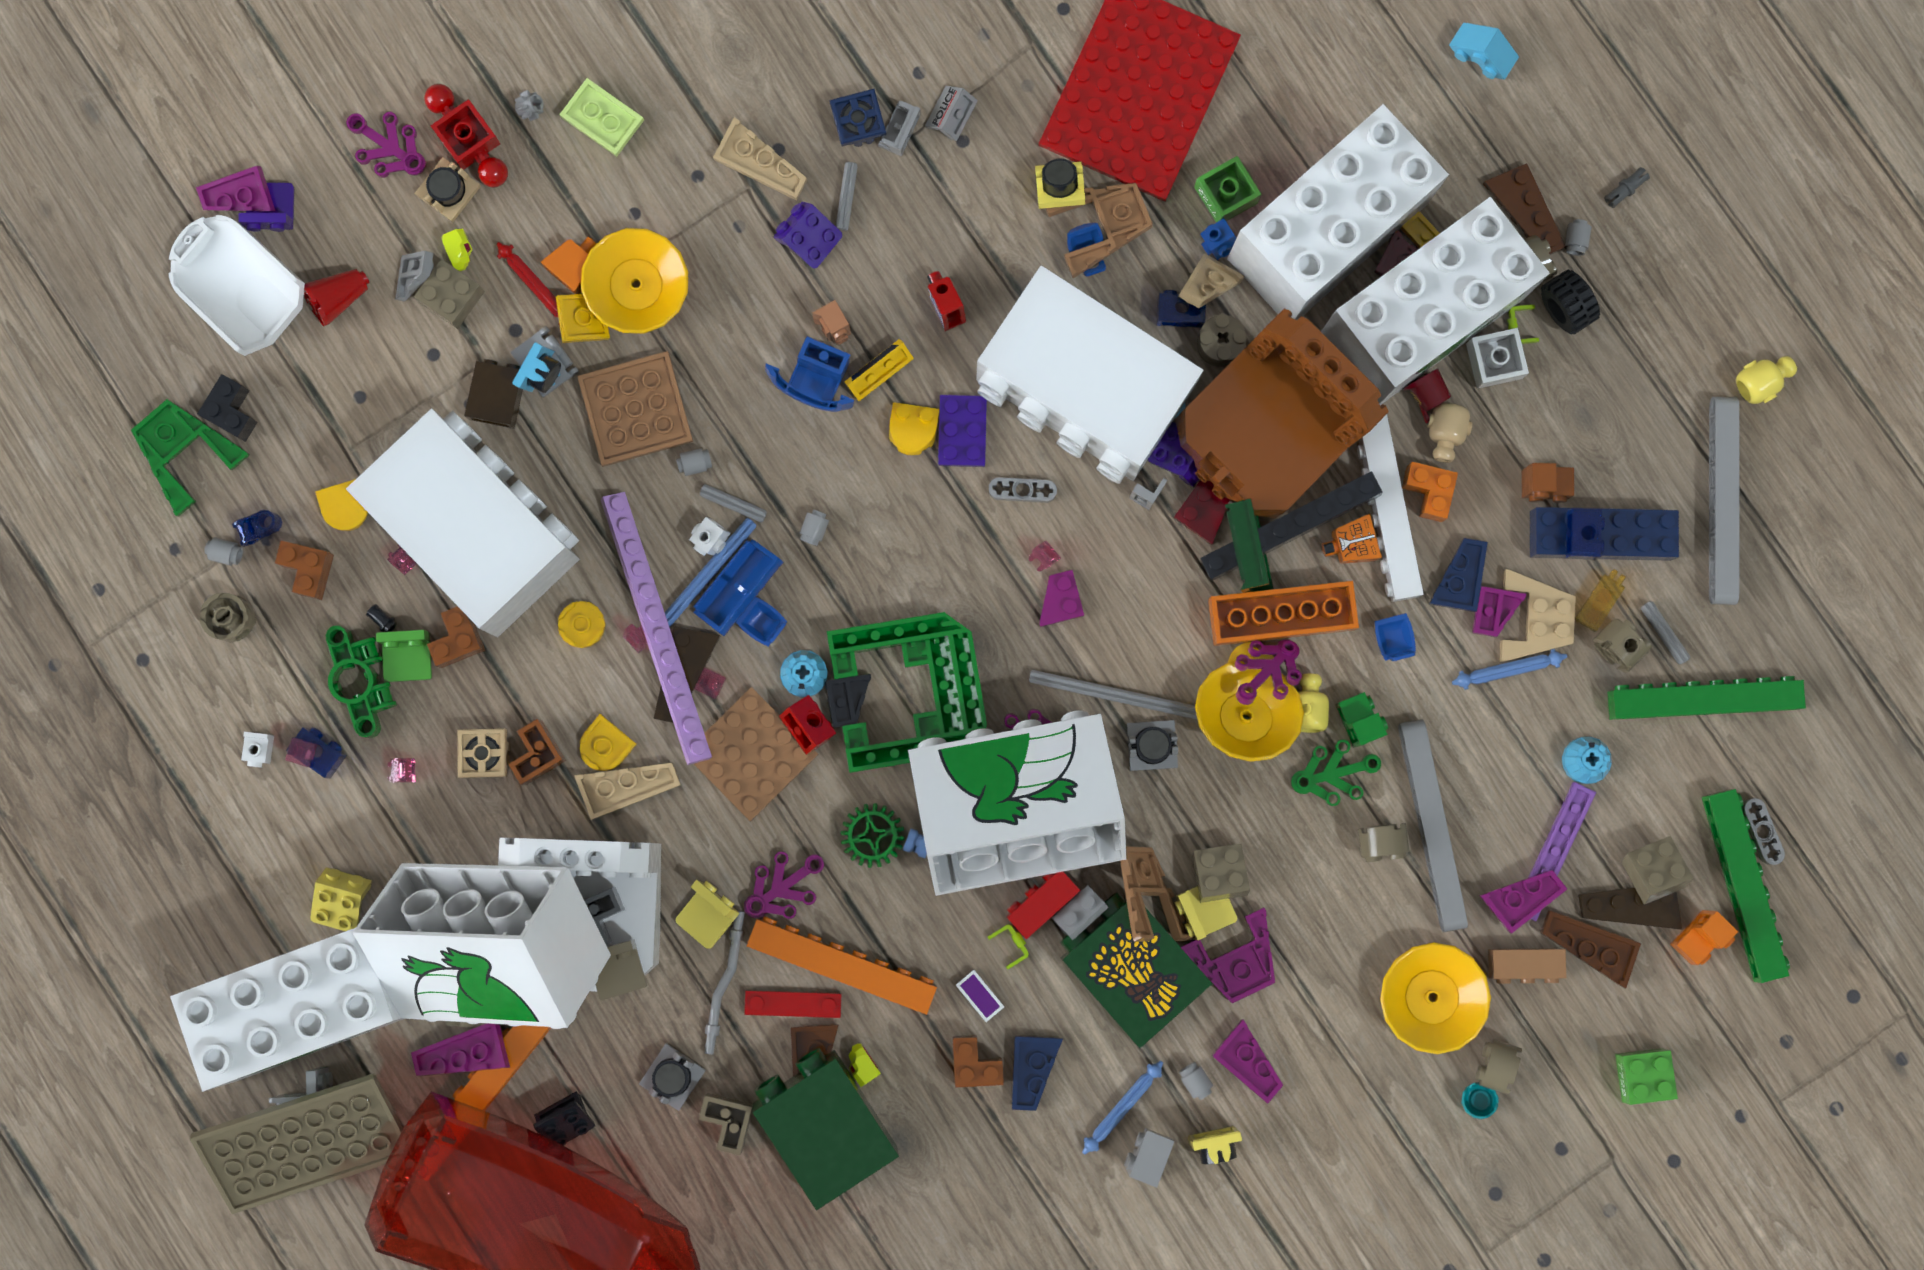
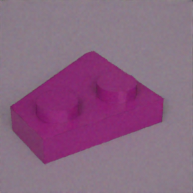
M1481 586L1472 633L1497 637L1520 603L1524 601L1526 594Z

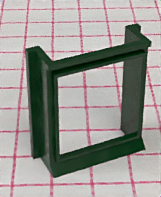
M1252 499L1226 504L1225 507L1228 510L1227 515L1241 580L1244 582L1240 590L1243 593L1273 590L1274 586L1267 554L1263 555L1258 528L1261 527L1259 516L1254 513Z

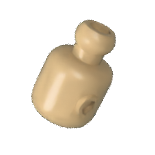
M1441 403L1435 406L1433 413L1430 414L1429 424L1427 425L1430 428V439L1437 443V447L1433 451L1434 460L1451 463L1455 459L1454 446L1463 444L1472 429L1470 413L1467 408L1451 403Z

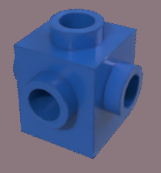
M1224 218L1215 224L1209 225L1205 231L1200 233L1204 239V242L1201 243L1208 256L1213 253L1217 260L1228 256L1236 241V236Z

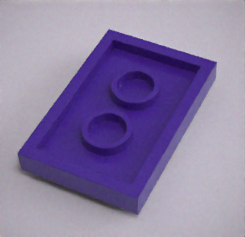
M940 395L938 466L985 467L987 400L982 396Z

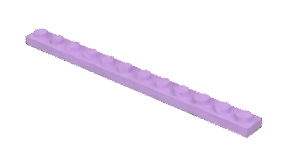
M621 492L603 496L601 503L686 763L690 765L709 760L712 755L626 494Z

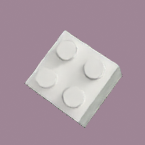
M1518 328L1473 337L1466 343L1477 389L1523 379L1529 374Z

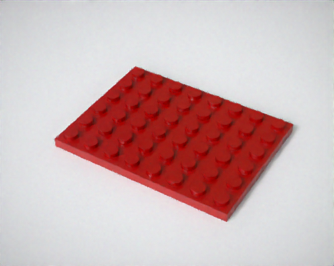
M1105 0L1038 146L1074 162H1081L1083 166L1123 184L1136 183L1139 191L1166 202L1241 34L1164 0Z

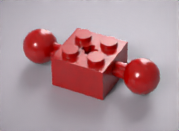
M444 84L431 85L424 95L425 104L433 113L443 115L442 118L430 125L460 168L465 170L477 162L479 164L478 177L484 185L492 188L503 185L508 177V169L502 160L490 157L488 154L500 145L499 140L469 99L454 108L455 98L452 90Z

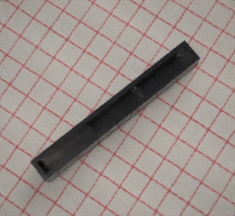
M1371 471L1258 528L1263 555L1380 497L1383 491L1373 472ZM1233 542L1200 558L1211 582L1239 568Z

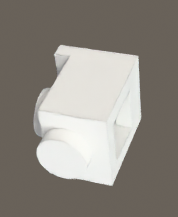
M244 732L243 736L245 738L241 760L248 761L247 766L262 768V763L270 764L274 735ZM256 745L258 752L253 754V747Z

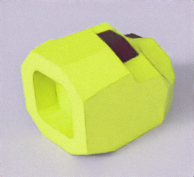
M455 229L443 234L441 239L453 267L458 271L466 270L470 262L469 256L473 249L464 229Z
M862 1043L853 1045L848 1055L851 1061L849 1069L859 1086L862 1087L879 1076L881 1072Z

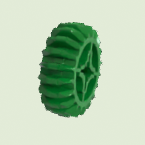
M877 803L873 804V810L869 811L868 804H864L865 812L863 813L856 807L855 812L858 816L854 817L849 813L847 816L853 821L851 824L844 821L843 825L849 827L848 831L840 832L841 835H848V839L841 841L842 845L848 843L850 845L844 852H854L850 858L852 861L859 856L858 865L860 866L863 865L864 860H868V868H872V861L875 860L877 867H881L880 859L883 858L889 864V854L895 858L898 856L893 849L896 847L902 850L903 848L902 845L896 844L897 840H905L904 836H898V832L904 831V827L896 828L895 825L901 819L896 818L894 821L891 819L895 814L893 810L886 815L887 806L883 805L881 812L877 811ZM872 815L884 818L891 828L877 829ZM865 817V832L853 836L856 824ZM869 823H871L874 832H885V834L879 835V838H877L875 842L876 848L871 839H860L866 836V833H869ZM893 835L889 848L880 854L879 841L885 836ZM868 842L872 848L873 856L860 852L854 843Z

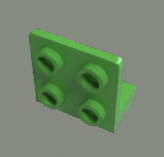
M426 630L376 633V642L382 644L384 682L432 679L431 654L427 646L428 643H431L430 632Z

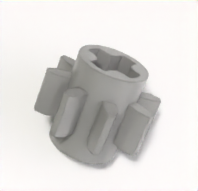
M527 90L520 93V97L515 99L516 113L522 119L529 118L530 121L538 119L539 114L544 112L542 110L544 106L543 100L536 92L530 94Z

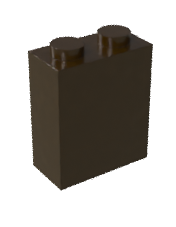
M484 359L483 362L476 361L464 416L471 421L515 429L523 389L513 385L512 382L520 366L515 364H507L506 367L497 365L498 362Z

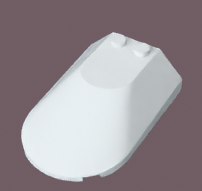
M222 215L199 218L189 224L175 240L169 255L171 272L168 273L173 289L236 352L246 356L272 345L303 308L305 283L248 230L233 219Z

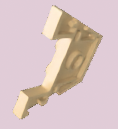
M1504 570L1503 590L1527 594L1525 641L1501 640L1500 662L1573 644L1576 596L1514 571Z

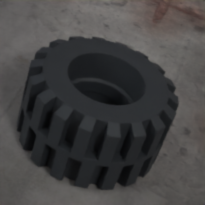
M1567 269L1542 285L1541 296L1544 306L1554 322L1565 332L1574 335L1600 318V308L1595 294L1586 281L1574 271Z

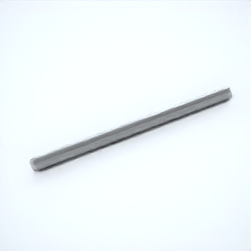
M1032 670L1030 672V683L1197 719L1194 705Z

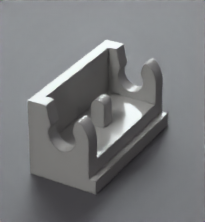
M899 101L887 125V135L882 136L878 146L902 157L920 118V108Z

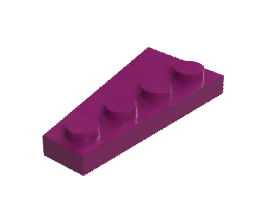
M486 1023L411 1052L416 1076L510 1068L500 1024Z

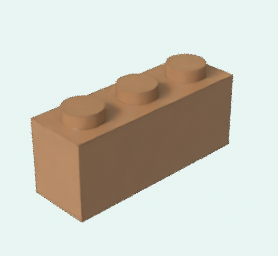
M1488 949L1489 978L1496 979L1498 984H1510L1511 979H1520V983H1535V979H1544V983H1559V978H1566V949Z

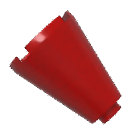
M357 269L306 282L304 285V299L312 307L313 310L311 311L321 325L326 326L368 290L367 284L370 282L363 271L359 272Z

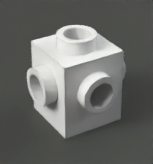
M705 517L702 523H698L693 528L692 536L689 540L695 544L693 548L700 554L705 556L707 553L714 556L724 549L726 545L725 540L731 533L713 519Z

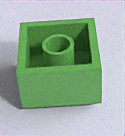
M1238 156L1198 177L1194 186L1216 223L1223 218L1225 221H1228L1257 205L1262 195Z
M1659 1048L1615 1054L1623 1103L1633 1105L1678 1099L1671 1050Z

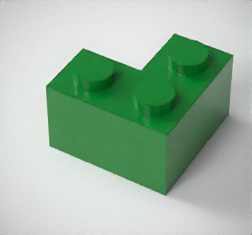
M1365 692L1335 704L1353 748L1388 735L1386 732L1388 724L1384 716L1380 717L1379 713L1374 714L1372 710L1375 709L1374 702L1370 695L1366 696Z

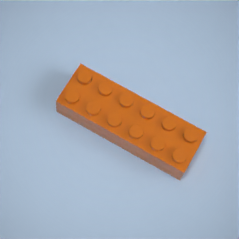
M1353 581L1211 596L1208 599L1214 646L1355 631L1359 628Z

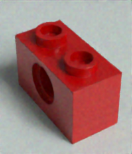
M810 695L789 706L779 715L806 755L826 743L836 734L832 724L825 718L818 704L813 701Z

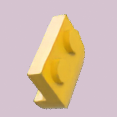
M893 402L889 424L890 442L897 447L899 452L906 455H919L923 450L931 448L936 438L940 409Z

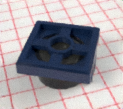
M875 89L829 100L842 147L850 144L861 147L863 142L871 144L875 141L874 138L887 135Z

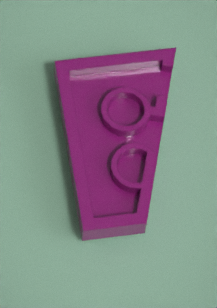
M254 166L196 187L203 210L275 211L261 166Z
M1549 870L1479 896L1507 931L1512 934L1565 892L1567 887L1553 870Z
M1242 1019L1212 1056L1268 1104L1282 1088L1283 1084L1250 1032L1244 1019Z

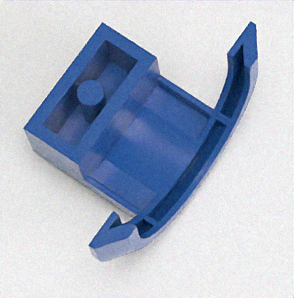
M806 337L797 357V365L789 383L780 376L779 368L767 363L765 365V371L772 383L783 393L801 403L830 412L848 410L854 405V399L842 394L839 401H833L850 363V354Z

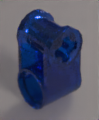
M260 510L257 513L233 522L232 526L237 529L241 538L240 545L245 547L278 532L282 527V519L274 512ZM268 516H271V518H272V523H271V525L268 526V527H265V524H264L265 519H266Z

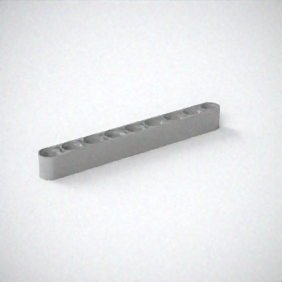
M1712 397L1709 405V600L1711 604L1736 605L1739 600V400L1737 397Z
M1423 719L1400 723L1398 725L1439 924L1443 933L1468 927L1467 916L1426 725Z

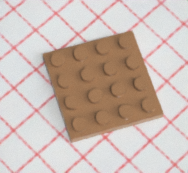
M668 351L577 376L602 467L693 442Z
M751 687L704 733L712 757L709 760L694 763V765L751 822L819 754L813 750L806 755L780 719L779 714Z

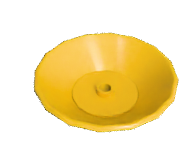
M625 228L606 235L590 250L582 267L581 291L588 309L603 325L622 333L644 334L665 326L679 313L688 294V270L681 252L666 237L649 229ZM634 281L640 282L638 288L632 287Z
M1228 662L1210 672L1198 689L1195 711L1199 728L1211 745L1229 757L1249 762L1273 759L1292 746L1301 733L1304 711L1298 691L1293 685L1287 683L1284 674L1281 673L1283 684L1289 690L1284 699L1279 700L1273 696L1272 691L1274 687L1270 675L1256 690L1257 695L1254 702L1244 705L1237 700L1236 692L1240 685L1250 683L1262 669L1240 671L1236 669L1235 662ZM1243 715H1248L1250 719L1243 718Z
M1433 942L1414 946L1394 960L1383 978L1380 1001L1385 1021L1399 1040L1416 1051L1442 1054L1459 1050L1477 1037L1488 1019L1491 994L1487 977L1473 957L1456 946ZM1431 993L1436 995V999L1433 1002L1428 998Z

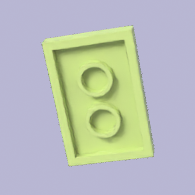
M586 78L559 114L562 119L616 157L644 121L642 116L588 78Z

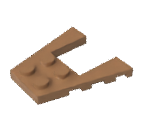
M1136 183L1106 186L1103 189L1084 188L1085 205L1093 202L1107 240L1064 254L1072 279L1152 228V221ZM1083 205L1053 207L1045 209L1048 214V217H1051Z
M1126 846V860H1121L1120 863L1133 941L1144 942L1155 938L1142 896H1159L1172 938L1175 941H1188L1194 938L1189 937L1182 923L1186 919L1184 915H1179L1171 899L1175 897L1172 889L1166 888L1162 880L1165 874L1153 848Z

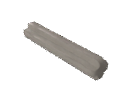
M846 162L844 167L836 227L842 231H847L849 228L858 168L857 164L853 162Z
M706 484L701 488L700 496L759 522H763L767 512L762 508Z
M1649 601L1642 605V612L1676 662L1683 664L1688 661L1690 655L1655 604Z

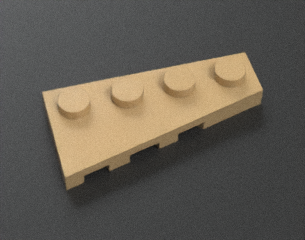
M733 118L713 159L797 201L807 182V178L789 162L775 153L770 146L762 142L751 130L743 126L738 119Z
M673 763L574 775L591 820L681 786Z

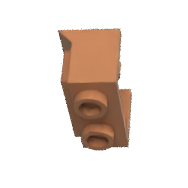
M836 300L812 312L814 323L820 325L829 342L832 341L834 344L840 345L849 339L848 336L851 335L850 326Z

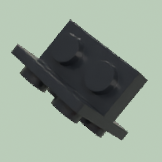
M577 1091L534 1114L536 1123L533 1124L534 1129L552 1149L566 1145L567 1142L586 1134L595 1127V1123L587 1114L581 1096Z

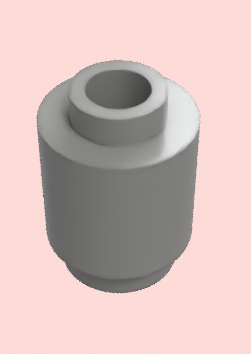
M1576 219L1573 220V223L1568 224L1565 240L1567 254L1575 256L1585 255L1586 250L1589 248L1592 229L1587 224V221Z
M700 448L680 453V458L676 459L679 473L684 472L685 476L706 472L708 468H712L708 449L702 450Z
M813 510L812 514L807 512L800 530V540L818 546L819 541L822 542L829 520L825 519L827 514Z
M214 537L206 543L205 554H207L208 560L230 566L233 564L238 565L242 559L243 547L238 546V543Z
M1196 1062L1189 1064L1179 1072L1182 1076L1183 1084L1193 1098L1198 1097L1201 1100L1212 1093L1210 1090L1213 1087L1212 1082L1202 1067L1198 1066Z

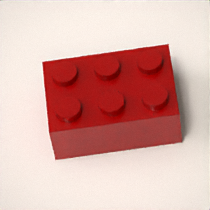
M1064 872L1044 875L1042 877L1044 882L1039 887L1034 884L1024 893L1027 898L1021 903L1015 901L1007 909L1009 914L1006 917L1025 939H1028L1080 892V889Z

